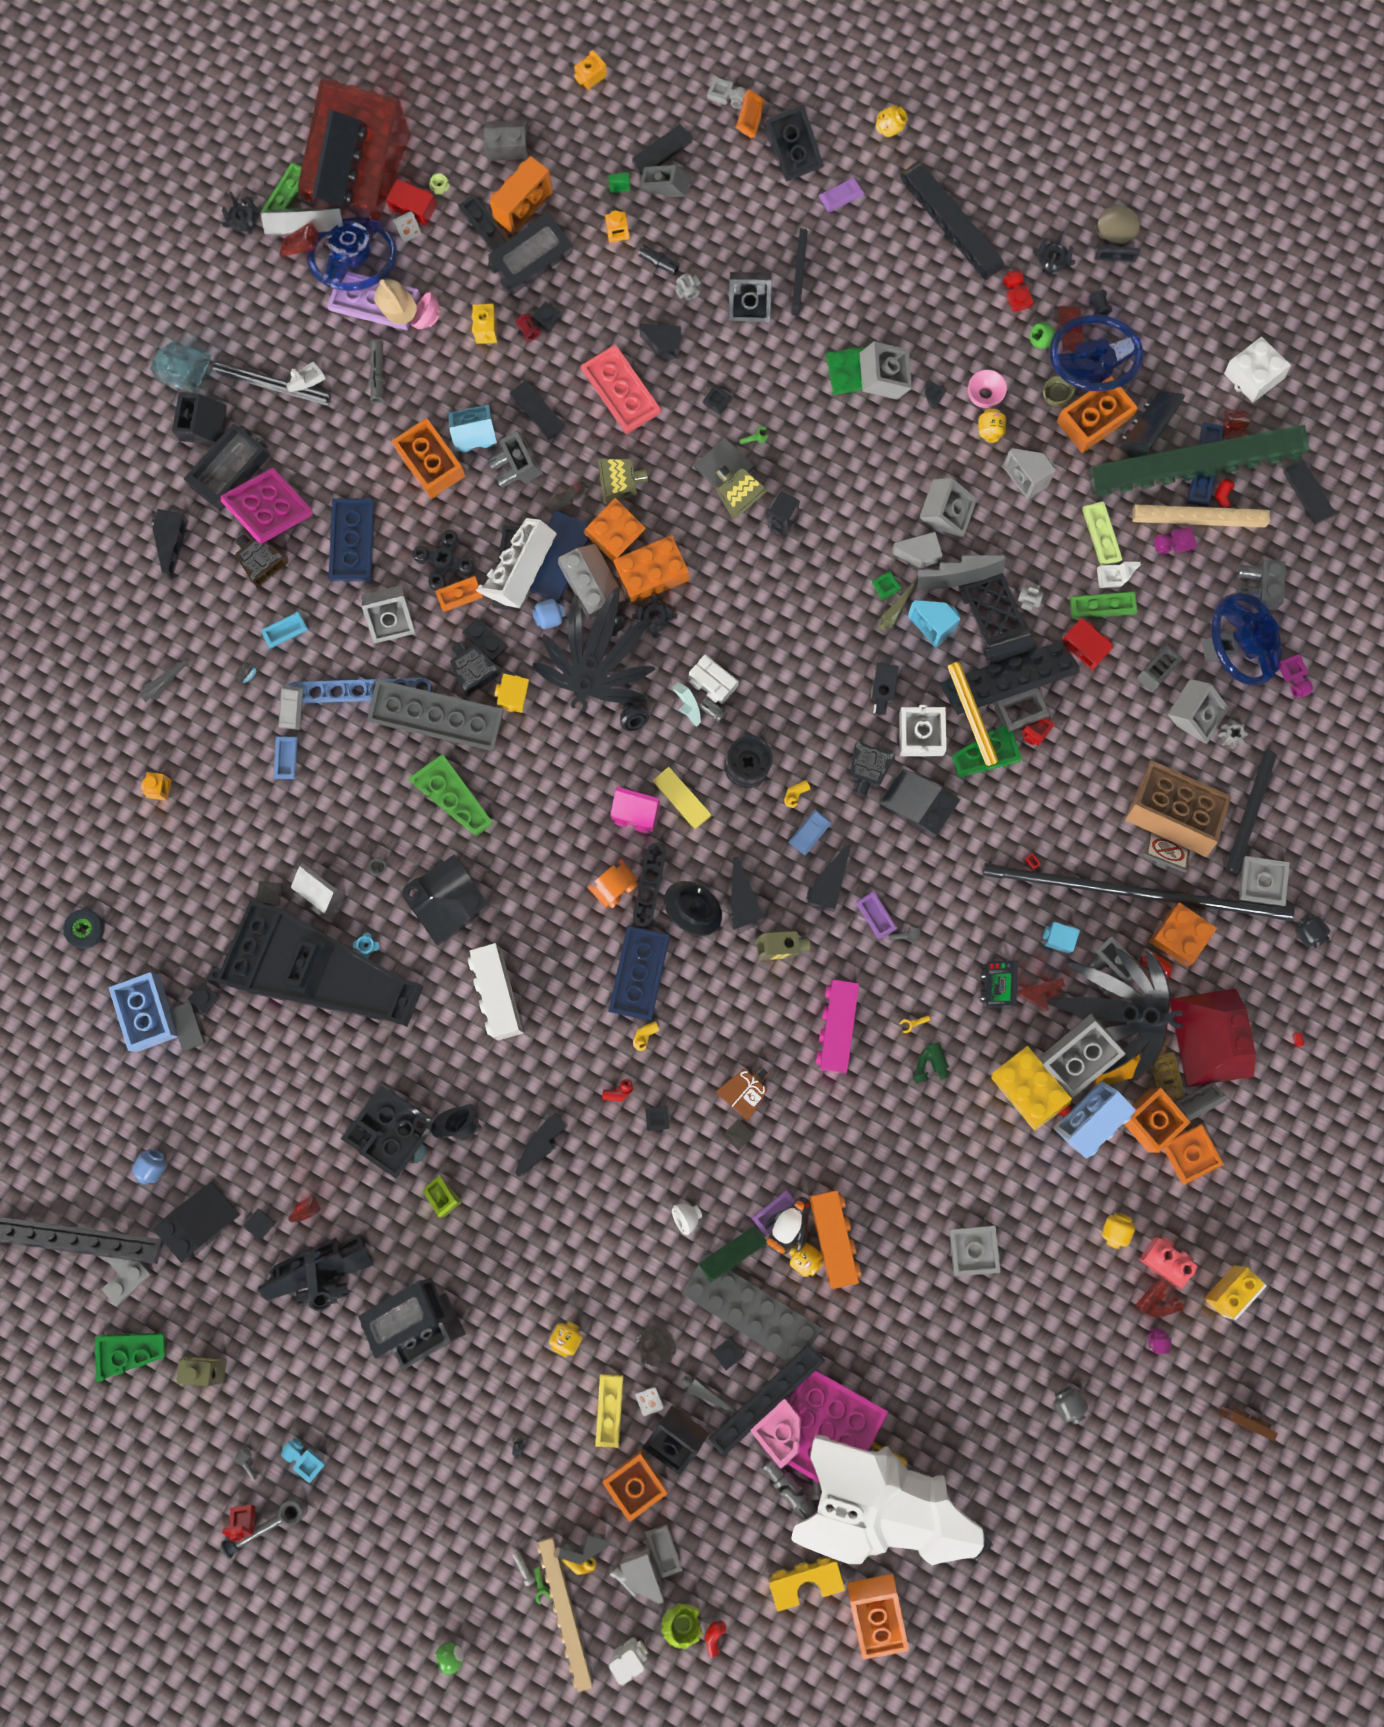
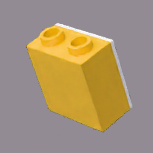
M1234 1265L1204 1299L1223 1317L1237 1320L1267 1285L1248 1267Z

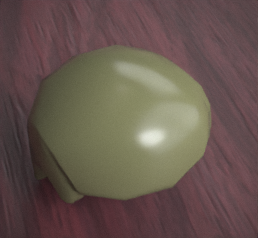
M1058 375L1047 380L1043 388L1045 401L1056 408L1065 407L1071 403L1075 396V386L1072 379Z

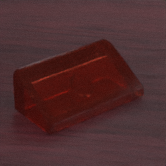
M1058 306L1063 351L1085 347L1081 307Z

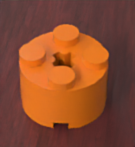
M622 859L618 861L619 867L616 868L613 865L595 881L597 883L595 888L592 885L588 887L605 908L608 906L613 908L621 901L620 895L625 891L629 894L638 886L636 883L638 878Z

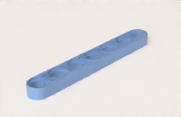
M425 678L378 679L395 684H404L416 689L419 684L425 683L428 685L427 691L433 692L431 683ZM376 679L291 682L287 685L303 688L302 703L372 701ZM358 685L363 686L364 692L362 695H353L354 687ZM340 686L343 689L342 694L337 697L332 696V689ZM320 687L321 694L318 697L310 696L312 688Z

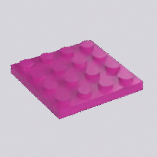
M816 1370L792 1392L788 1400L801 1416L799 1453L787 1464L820 1483L811 1460L815 1436H828L832 1441L870 1451L889 1411Z

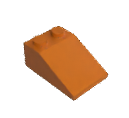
M889 1574L847 1582L862 1658L869 1659L909 1651L894 1575Z

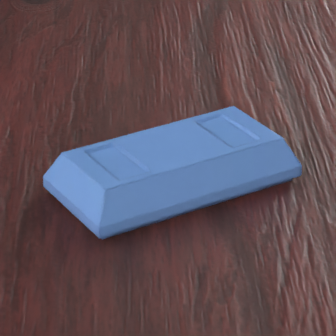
M276 737L273 779H296L298 737Z
M815 809L788 843L803 855H806L831 825L832 821Z

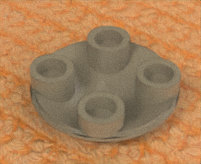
M1121 205L1107 208L1102 212L1098 220L1099 236L1111 243L1123 246L1129 244L1136 237L1140 227L1136 213L1130 208Z

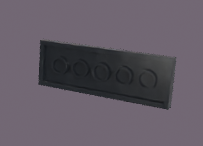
M1059 641L966 673L965 677L977 708L1080 673V666L1063 641ZM953 679L941 682V689L956 714L964 713L965 710Z

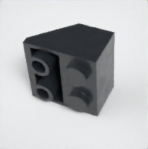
M179 392L172 432L182 442L214 445L223 434L227 405L201 394Z

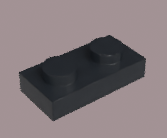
M477 617L462 631L463 635L476 645L492 662L508 648L507 644Z

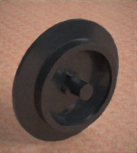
M679 881L672 884L666 890L664 907L669 918L677 927L696 936L710 935L720 927L722 923L721 906L715 896L705 887L691 881Z

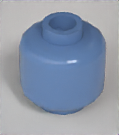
M555 599L538 602L535 605V609L532 610L536 626H540L542 629H549L561 625L565 611L562 604H558Z
M154 1149L141 1152L132 1167L136 1180L141 1184L157 1182L167 1165L164 1155Z

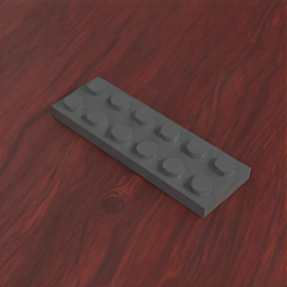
M376 679L367 722L495 751L504 709Z
M705 1254L704 1257L702 1258V1260H704L705 1258H707L708 1255ZM698 1266L681 1293L787 1362L791 1361L809 1343L813 1345L822 1330L820 1326L732 1270L710 1283Z

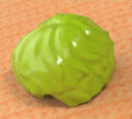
M678 1603L666 1610L664 1617H662L661 1631L664 1634V1639L670 1645L686 1649L699 1641L703 1635L702 1627L698 1620L699 1609L691 1605Z

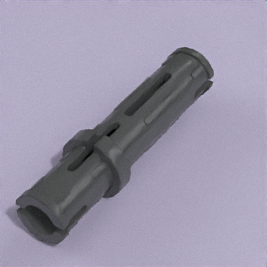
M380 340L370 341V377L368 378V383L371 387L370 401L376 404L384 401L383 342Z

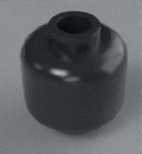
M1306 915L1297 922L1299 927L1295 933L1306 947H1314L1316 949L1330 939L1328 936L1330 928L1320 916L1310 918L1309 915Z

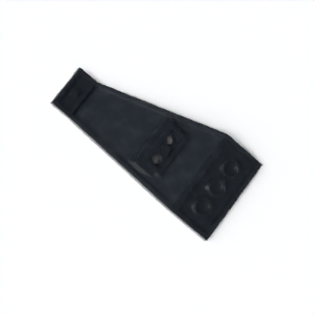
M251 900L215 981L221 985L253 995L392 1022L404 1027H408L424 987L419 983L397 976L290 913Z

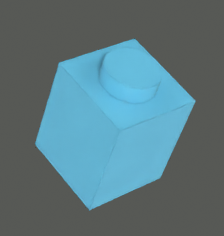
M1053 922L1049 927L1046 926L1042 937V939H1045L1044 946L1070 954L1074 951L1080 930Z

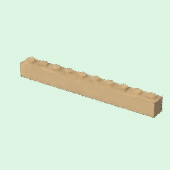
M1135 505L1132 509V522L1267 527L1270 523V510Z
M553 1535L540 1539L537 1549L538 1553L542 1555V1568L546 1570V1583L550 1585L549 1595L554 1600L553 1610L558 1615L557 1625L562 1630L561 1640L566 1645L564 1649L565 1655L570 1660L568 1665L570 1673H573L574 1679H572L574 1688H577L578 1692L592 1688L593 1681L560 1558L553 1557L557 1547Z

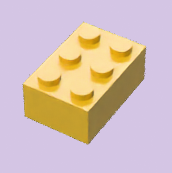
M1028 1046L992 1073L991 1079L1034 1131L1038 1130L1070 1105L1072 1098Z

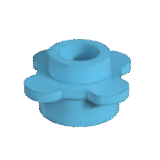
M368 932L364 933L362 937L353 943L354 949H357L366 958H369L373 951H378L380 947L379 943L375 942L372 939V935Z

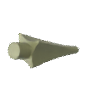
M914 583L882 614L881 624L879 625L881 630L886 631L888 627L893 628L905 602L916 586Z

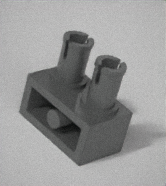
M515 431L500 440L503 451L488 459L489 465L494 471L508 462L511 465V469L496 476V480L502 489L516 480H521L527 484L543 474L527 439L519 431Z
M1264 559L1258 566L1239 564L1237 578L1256 579L1255 587L1238 585L1236 588V593H1238L1236 594V599L1255 600L1254 609L1276 611L1284 603L1286 561Z
M1111 936L1095 951L1096 957L1087 966L1100 971L1104 967H1110L1112 969L1110 975L1128 984L1133 978L1115 949H1121L1129 956L1131 955ZM1108 990L1104 991L1107 996L1111 993Z

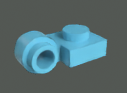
M295 1438L291 1441L288 1440L282 1448L281 1456L288 1462L297 1461L292 1469L310 1484L325 1466L326 1462L310 1448L303 1454L302 1449L304 1446L299 1440Z

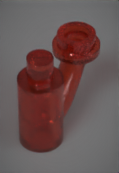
M1163 1280L1156 1286L1152 1284L1135 1305L1143 1314L1151 1317H1164L1176 1312L1183 1314V1309L1185 1308V1305L1175 1297L1173 1300H1169L1170 1306L1156 1307L1165 1297L1163 1292L1168 1287Z

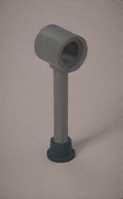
M298 1496L290 1498L280 1507L278 1515L254 1528V1536L244 1537L242 1541H222L221 1548L223 1553L230 1559L234 1553L240 1550V1547L279 1524L283 1523L288 1526L297 1524L307 1514L308 1505L306 1501ZM289 1506L296 1507L298 1511L297 1516L290 1514Z

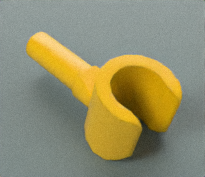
M925 1016L912 1021L902 1020L899 1025L908 1022L910 1028L907 1031H903V1033H909L913 1027L930 1021V1017Z

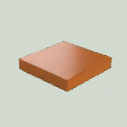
M1199 1124L1177 1135L1163 1148L1182 1185L1224 1165L1203 1124Z

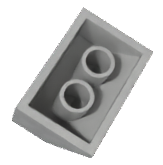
M592 544L579 547L558 558V565L574 595L578 597L579 604L587 619L589 620L597 616L612 591L619 587L597 545ZM621 590L619 595V604L626 601Z
M1091 1013L1043 1053L1040 1059L1043 1066L1074 1097L1123 1057L1125 1052Z

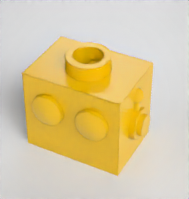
M494 304L473 305L472 332L476 344L497 343V315Z
M503 674L501 684L497 683L495 696L498 697L497 708L506 709L509 712L522 713L529 679L521 678L518 675Z

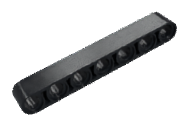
M917 161L901 172L900 177L905 187L984 280H988L1004 268L1001 256L920 161Z

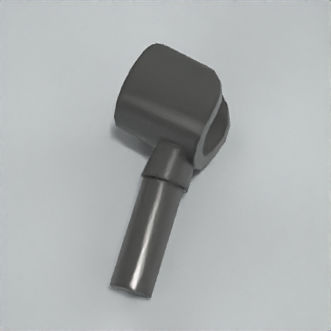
M909 927L908 934H889V940L907 939L916 942L920 938L921 931L919 928Z
M242 1447L237 1452L235 1461L246 1469L253 1481L257 1476L247 1461L252 1454L247 1448Z

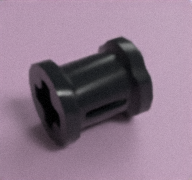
M1099 290L1089 295V301L1092 302L1094 307L1093 315L1095 318H1103L1113 311L1112 307L1108 305L1106 290Z

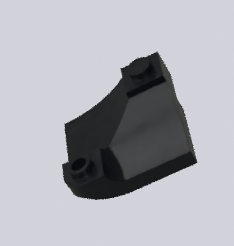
M452 855L425 875L412 880L402 891L404 900L437 946L472 923L474 918L490 908V905L455 855ZM413 889L417 890V894L411 897L410 891Z
M380 1084L369 1101L342 1134L341 1140L397 1179L432 1128V1120L421 1109L414 1107ZM418 1120H423L425 1122V1125L423 1127H418L416 1125V1122Z

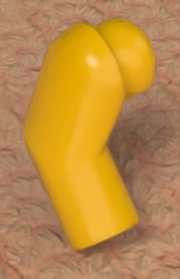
M807 780L788 787L784 798L787 807L795 808L798 805L800 794L810 790Z
M656 1021L636 1030L633 1046L638 1051L646 1049L649 1035L660 1031Z
M591 1557L582 1564L561 1560L577 1575L590 1573L596 1567L594 1557Z

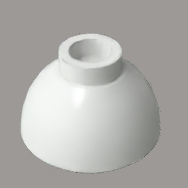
M688 1204L673 1206L672 1215L677 1227L683 1234H690L696 1228L698 1219L702 1218L700 1209L696 1205L692 1207Z

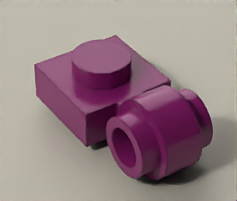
M1191 526L1171 531L1168 534L1169 537L1167 534L1158 535L1154 538L1155 541L1153 543L1159 555L1171 552V547H1173L1174 554L1193 550L1197 547Z
M1300 654L1280 661L1277 665L1286 683L1294 681V684L1291 686L1292 695L1295 698H1303L1310 695L1313 691V685L1309 679L1305 680L1303 678L1309 672Z
M1150 1328L1151 1334H1148V1345L1152 1352L1156 1354L1170 1353L1172 1342L1168 1333H1165V1330L1161 1328Z

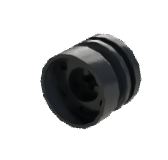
M747 735L735 740L727 752L724 770L729 781L739 788L751 789L758 787L765 781L772 766L773 754L771 748L763 739L757 736ZM750 762L751 766H748L747 768L743 766L744 764Z

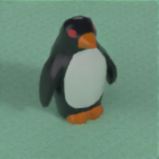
M797 1198L790 1207L772 1215L765 1225V1228L768 1229L774 1224L766 1243L780 1253L787 1254L798 1241V1252L805 1245L811 1203L807 1198Z

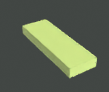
M1104 501L1083 506L1082 510L1099 564L1112 565L1122 562L1121 552Z

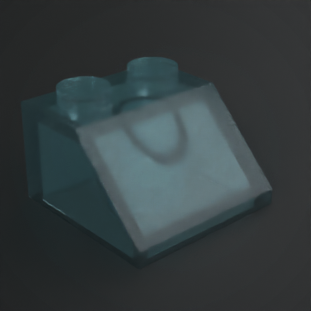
M171 342L157 351L150 370L157 380L196 393L212 356Z

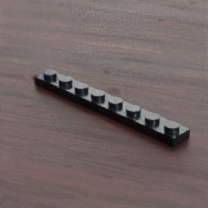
M0 1217V1242L153 1264L158 1263L164 1242L157 1238Z

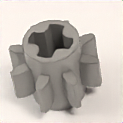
M686 273L677 279L675 291L680 299L685 297L687 300H693L700 294L701 282L696 275L692 277L689 273Z
M1030 582L1028 587H1022L1018 597V601L1022 602L1021 608L1031 611L1033 606L1039 607L1044 592L1039 591L1040 585Z
M1235 721L1230 723V727L1224 724L1221 728L1225 732H1221L1218 735L1223 740L1222 746L1225 744L1230 745L1231 749L1236 747V743L1242 746L1245 743L1242 738L1248 736V733L1244 732V724L1240 726ZM1232 732L1235 733L1234 738L1231 737Z

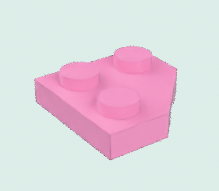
M784 1399L750 1430L780 1468H783L800 1450L801 1416L787 1399Z

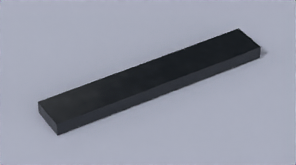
M809 1343L708 1438L709 1441L725 1456L768 1413L825 1362V1359Z

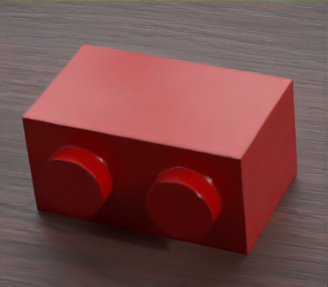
M398 179L386 199L391 212L402 216L412 211L417 223L427 226L437 207L434 195L429 190H421L408 181L402 182Z
M1081 618L1064 636L1062 641L1067 649L1091 670H1094L1111 652L1114 645H1112V641L1106 635H1101L1096 631L1095 626L1090 621H1085Z

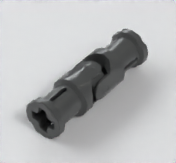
M772 1457L760 1468L762 1472L767 1473L774 1482L773 1486L786 1499L791 1508L799 1512L804 1520L818 1512V1508L809 1500L808 1493L799 1485L789 1471L780 1468Z

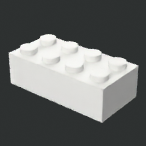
M495 943L470 950L471 957H468L470 969L474 971L477 977L473 981L476 991H479L482 996L479 1004L482 1013L487 1015L488 1021L485 1022V1027L488 1035L499 1041L523 1034L522 1024L501 948Z

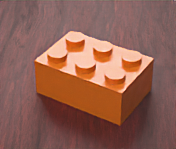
M530 156L526 161L521 162L517 171L512 176L507 177L504 185L492 194L489 201L494 220L512 236L521 229L553 194L549 170Z
M1110 376L1063 409L1056 422L1083 454L1130 421L1138 407L1116 380Z
M427 418L392 440L397 453L430 499L466 477L462 466Z
M672 535L613 560L615 571L631 606L651 598L653 594L658 595L690 581L688 568Z

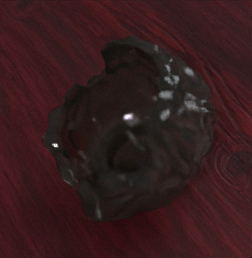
M650 1326L643 1330L635 1339V1342L642 1350V1364L661 1368L672 1362L676 1354V1342L673 1335L667 1329Z

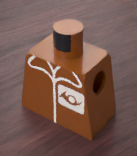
M760 1065L751 1075L743 1069L719 1088L716 1094L744 1119L749 1121L767 1092V1089L761 1083L767 1078L769 1073Z

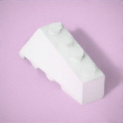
M526 518L512 538V546L502 552L499 557L501 562L495 570L491 568L486 575L489 579L484 586L480 584L476 591L506 606L520 608L553 543L556 533L541 520Z

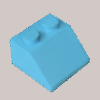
M489 404L448 413L449 429L455 452H468L480 446L487 448L497 443Z
M915 600L908 614L909 619L935 648L955 633L960 622L958 611L954 607H949L947 603Z

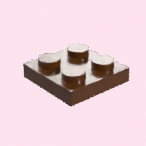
M1229 1405L1228 1409L1220 1406L1218 1415L1275 1442L1278 1433L1271 1430L1272 1424L1252 1415L1248 1419L1249 1413L1232 1405Z

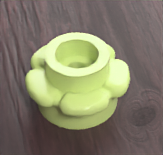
M435 174L431 177L429 184L431 191H434L435 194H443V192L448 191L450 185L448 179L443 174Z

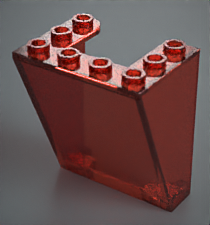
M321 78L298 183L300 195L305 201L313 202L314 200L312 192L329 109L335 110L367 124L368 133L366 139L363 140V157L357 168L359 176L357 182L354 183V200L352 204L357 206L358 211H362L363 208L365 210L369 209V218L380 221L386 199L391 191L411 136L400 99L391 95H381L373 90H363L354 85L341 84L333 79Z

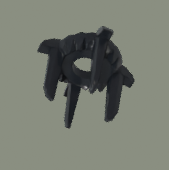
M229 191L234 206L229 209V212H227L225 206L222 208L225 222L221 223L224 228L232 227L240 232L247 231L249 235L253 234L251 229L256 225L257 215L262 211V206L256 207L248 196L245 197L247 203H238L233 193ZM241 212L248 214L246 219ZM238 214H240L242 221L237 219Z
M1064 231L1060 232L1056 243L1050 242L1047 244L1048 239L1046 238L1042 240L1039 249L1033 248V254L1038 257L1040 265L1047 270L1046 276H1050L1051 272H1058L1066 266L1075 265L1076 260L1072 259L1073 247L1070 246L1067 251L1066 247L1061 245ZM1051 252H1056L1059 254L1060 259L1055 261L1056 253H1054L1052 259L1050 260L1048 254Z
M653 594L652 602L643 608L639 607L637 614H632V619L642 621L649 617L652 611H658L661 614L660 620L655 622V619H653L646 628V630L652 632L653 638H657V633L664 630L669 625L670 620L677 619L678 614H672L671 608L658 602V595Z

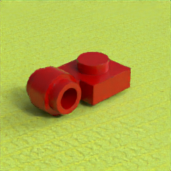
M1017 270L1007 272L1003 276L1005 287H1010L1011 289L1007 291L1006 296L1012 312L1015 313L1033 307L1034 302L1028 286L1020 287V284L1024 282L1022 272Z

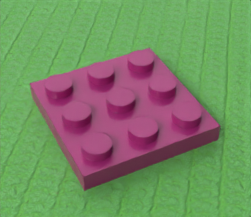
M274 468L221 495V502L259 544L266 542L312 516V509Z

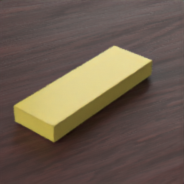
M670 767L666 768L652 780L694 830L711 817L710 812Z
M600 1374L596 1446L619 1448L624 1375Z

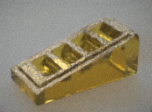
M1175 1053L1160 1055L1152 1065L1158 1088L1161 1087L1166 1093V1089L1176 1087L1177 1092L1167 1094L1171 1100L1184 1097L1185 1093ZM1169 1062L1168 1066L1160 1067L1159 1063ZM1171 1070L1172 1074L1162 1076L1161 1072ZM1174 1078L1175 1083L1164 1085L1165 1080Z

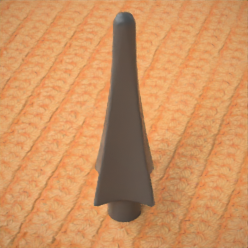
M183 660L168 672L145 684L143 687L146 691L140 695L143 701L147 702L151 697L156 701L173 678L188 664V660Z
M685 1375L682 1378L680 1384L687 1388L688 1394L709 1401L733 1414L737 1411L708 1389L695 1376H693L692 1380Z

